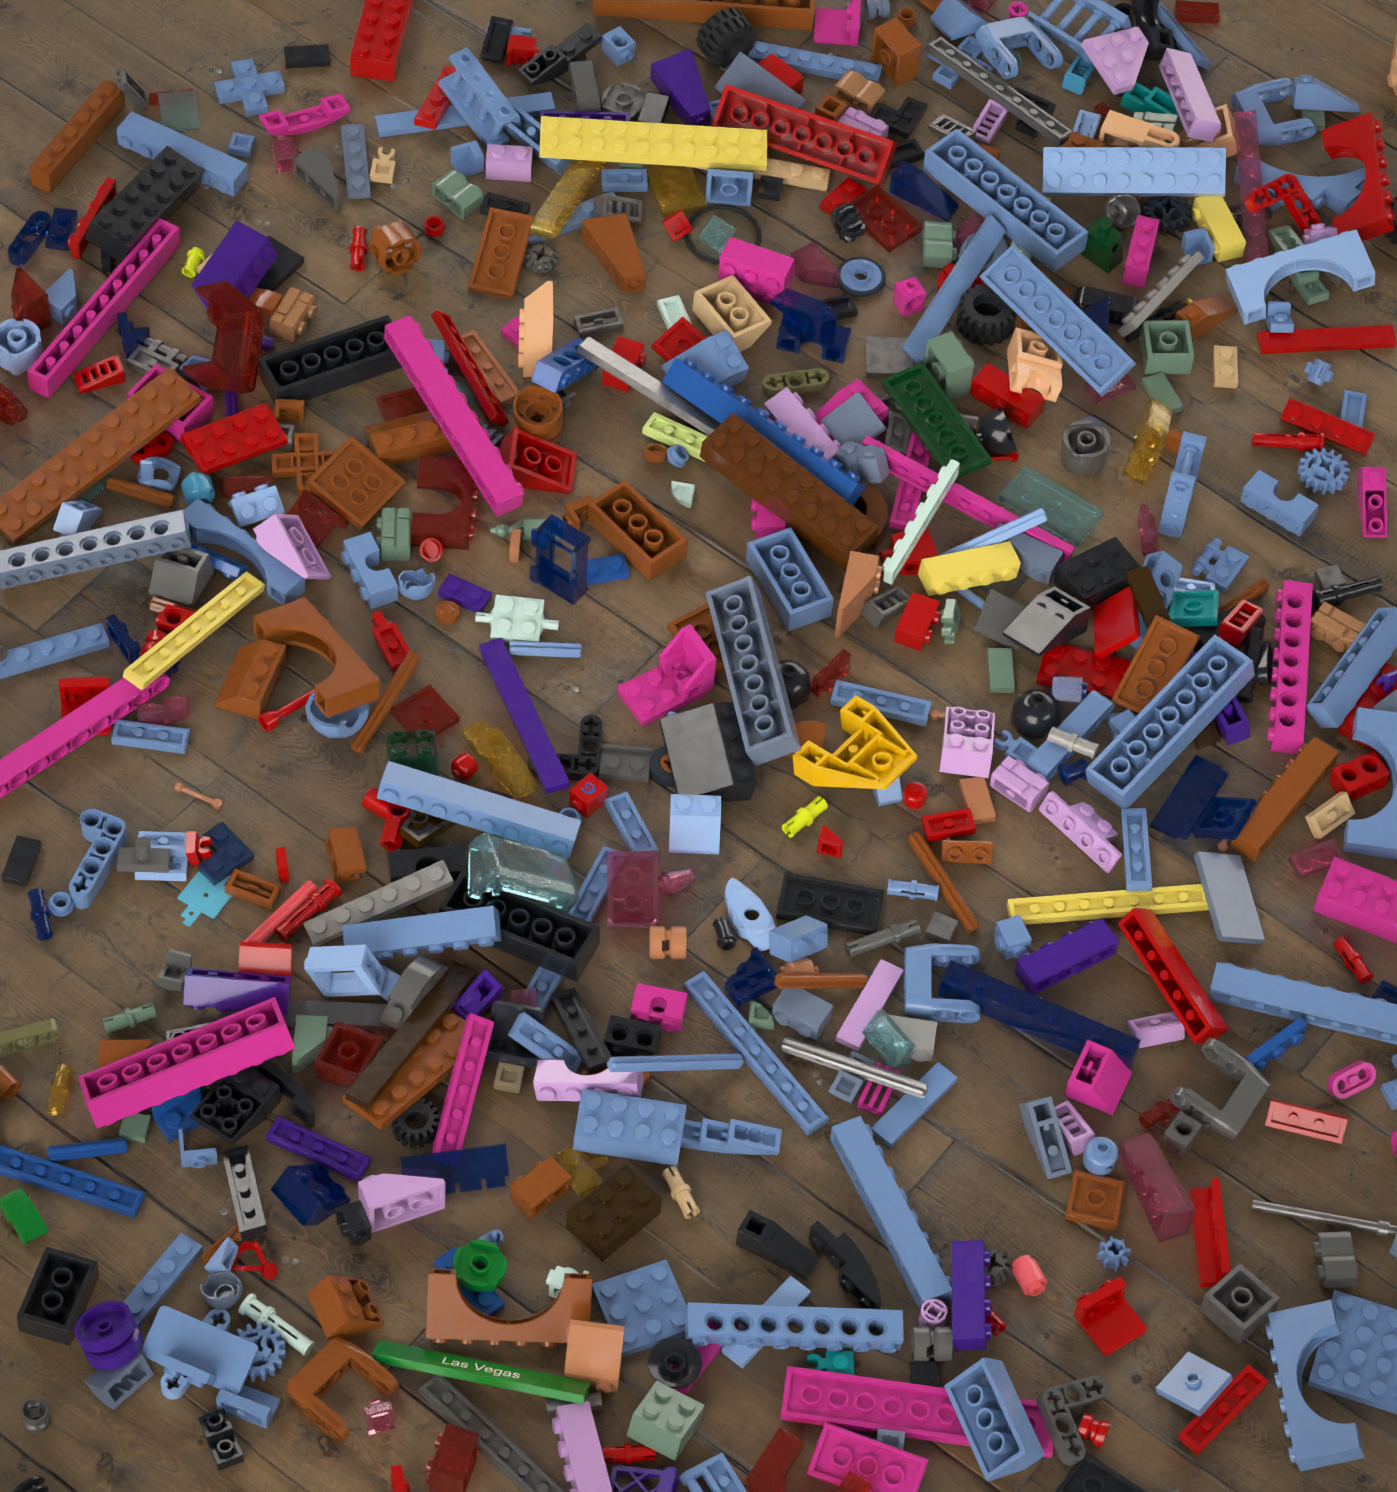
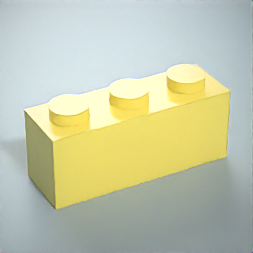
M1196 197L1193 208H1191L1192 219L1197 222L1199 228L1205 227L1215 246L1214 256L1217 262L1243 257L1246 240L1223 197Z

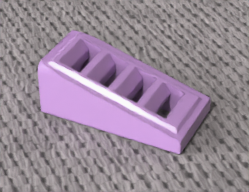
M989 99L972 127L976 131L975 139L989 145L1007 119L1009 111L996 101ZM990 113H993V114H995V115H998L999 117L996 118V117L990 115ZM988 118V119L994 121L995 124H993V123H991V122H989V121H987V120H985V119ZM984 124L992 129L989 130L987 128L982 127L981 125ZM980 130V131H982V132H984V133H986V134H988V135H987V137H986V136H984V135L978 133L977 131Z
M1069 1100L1055 1106L1057 1118L1069 1113V1115L1061 1119L1058 1118V1122L1066 1147L1073 1156H1077L1083 1153L1087 1143L1092 1138H1095V1133Z

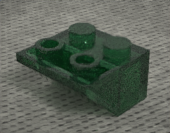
M420 729L414 732L396 730L392 733H385L387 764L388 761L439 776L435 731Z

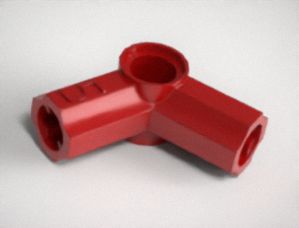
M375 787L370 788L362 801V807L386 820L380 839V846L386 851L401 849L404 837L400 835V829L410 816V808L377 799L379 789Z

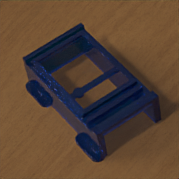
M551 514L537 529L533 528L531 530V543L536 547V563L530 566V580L535 584L539 583L574 605L588 590V587H586L588 544L591 542V538ZM558 536L575 548L571 550L560 541L555 540V537ZM555 544L557 547L572 554L571 572L554 563Z

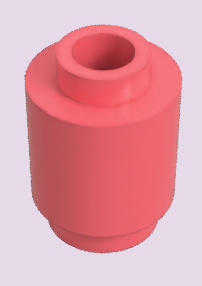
M1024 1255L1012 1263V1273L1025 1295L1037 1296L1045 1290L1047 1279L1035 1259H1032L1030 1255Z

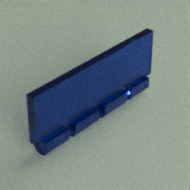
M1195 755L1154 817L1150 828L1174 839H1177L1179 836V838L1187 840L1196 827L1195 824H1198L1207 807L1215 798L1218 789L1222 787L1228 778V773L1222 770L1221 766Z
M506 1144L400 1157L402 1175L444 1179L445 1194L456 1193L455 1183L459 1182L460 1192L482 1190L481 1179L486 1180L487 1189L505 1187V1176H510Z

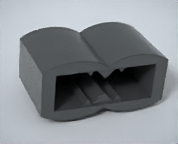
M1350 1231L1318 1233L1316 1241L1312 1242L1313 1256L1318 1257L1319 1262L1316 1265L1317 1280L1322 1281L1323 1288L1355 1287L1358 1272Z

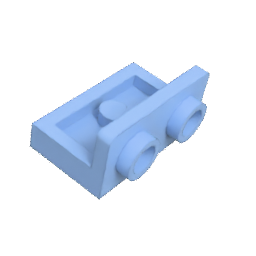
M263 484L255 487V492L246 495V492L242 491L232 495V500L227 504L228 507L232 508L238 528L266 520L274 514L285 513L276 485L269 487L268 484Z

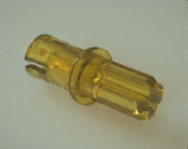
M67 1064L57 1065L54 1082L49 1087L51 1094L47 1111L54 1116L63 1113L66 1096L70 1094L69 1083L73 1068Z

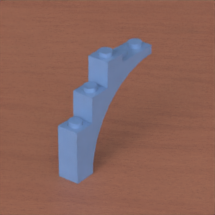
M1250 155L1236 166L1233 181L1248 193H1251L1289 173L1297 178L1314 209L1319 210L1325 204L1335 213L1341 215L1355 203L1361 194L1365 183L1366 170L1363 167L1356 171L1336 176L1314 177L1297 175L1272 167ZM1288 183L1283 184V185L1281 186L1282 189H1285L1286 187H1288L1289 184H1288ZM1268 188L1269 195L1272 198H1275V192L1271 188ZM1295 199V205L1302 210L1301 202ZM1280 200L1269 206V208L1275 211L1278 207L1284 206L1285 203L1283 200Z

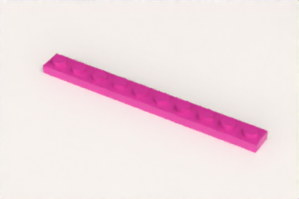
M866 436L862 441L863 446L875 445L885 450L890 474L926 493L932 484L936 485L939 479L937 477L939 473L932 471L921 463L906 457L869 436ZM955 482L943 499L944 503L993 529L997 528L999 522L1007 524L1020 518ZM1034 526L1022 532L1063 551L1062 562L1070 559L1073 555L1074 546L1055 537L1044 529Z

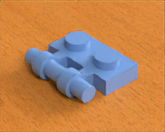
M1214 538L1212 542L1205 546L1202 556L1197 557L1194 561L1191 573L1194 576H1199L1201 572L1206 574L1205 582L1215 583L1216 589L1226 593L1248 563L1250 556L1231 546L1222 551L1219 549L1222 541L1219 538ZM1211 558L1217 560L1214 566L1209 563Z

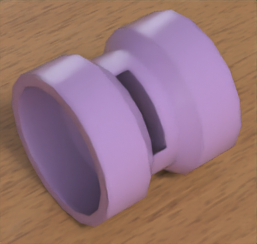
M938 1299L926 1300L920 1310L918 1325L928 1326L930 1330H933L935 1326H945L947 1317L946 1305Z

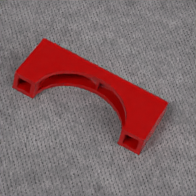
M1369 112L1321 130L1323 148L1332 160L1342 157L1355 158L1364 162L1366 170L1364 187L1358 199L1347 211L1333 218V226L1337 228V234L1339 235L1344 231L1357 230L1363 242L1394 231L1393 221L1395 220V214L1391 208L1393 197L1388 189V185L1391 182L1386 172L1388 161L1383 152L1386 149V145L1381 136L1383 125L1380 119H1376Z

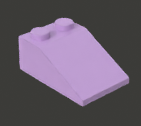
M274 514L253 529L256 534L257 543L266 552L303 578L327 580L331 578L328 569L298 515Z
M383 1173L377 1176H367L358 1182L359 1200H361L371 1225V1233L445 1209V1181L441 1178Z

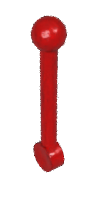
M1013 452L1010 455L990 457L991 461L1010 460L1011 462H1017L1019 455Z

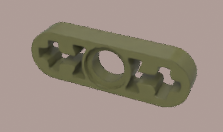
M822 368L768 374L763 378L762 392L771 398L786 387L792 394L794 392L797 394L821 392L828 387L829 374ZM791 380H799L802 384L793 386L789 382Z
M47 1019L0 1032V1056L58 1040L62 1035L58 1021Z

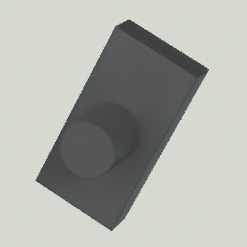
M139 837L135 840V848L119 847L117 871L168 873L170 849L151 848V840L148 837Z

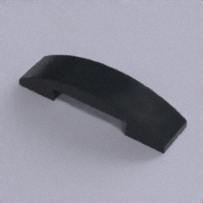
M267 1060L259 1065L250 1066L280 1086V1093L291 1100V1112L293 1115L311 1128L315 1125L314 1109L309 1097L288 1073Z

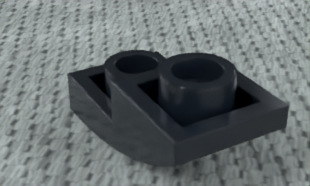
M224 1408L198 1417L218 1471L245 1461Z

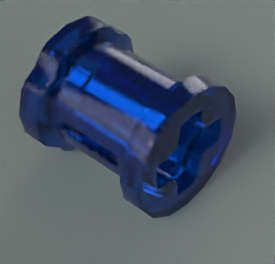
M1080 758L1076 763L1069 765H1059V776L1065 786L1070 785L1072 781L1082 778L1087 780L1085 769L1088 767V764L1084 758Z

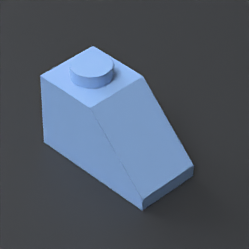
M84 500L64 502L61 504L53 530L61 533V537L89 531L103 508Z

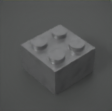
M1239 1263L1204 1295L1200 1311L1240 1345L1269 1319L1268 1313L1276 1311L1280 1298Z

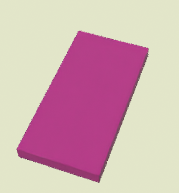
M825 1422L806 1474L852 1492H918L929 1459Z

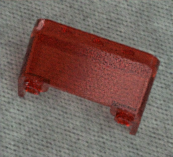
M228 281L196 287L195 291L209 302L206 311L207 318L217 327L211 361L183 366L182 370L205 388L240 394L253 392L256 387L259 368L258 358L261 355L265 329V315L262 309Z

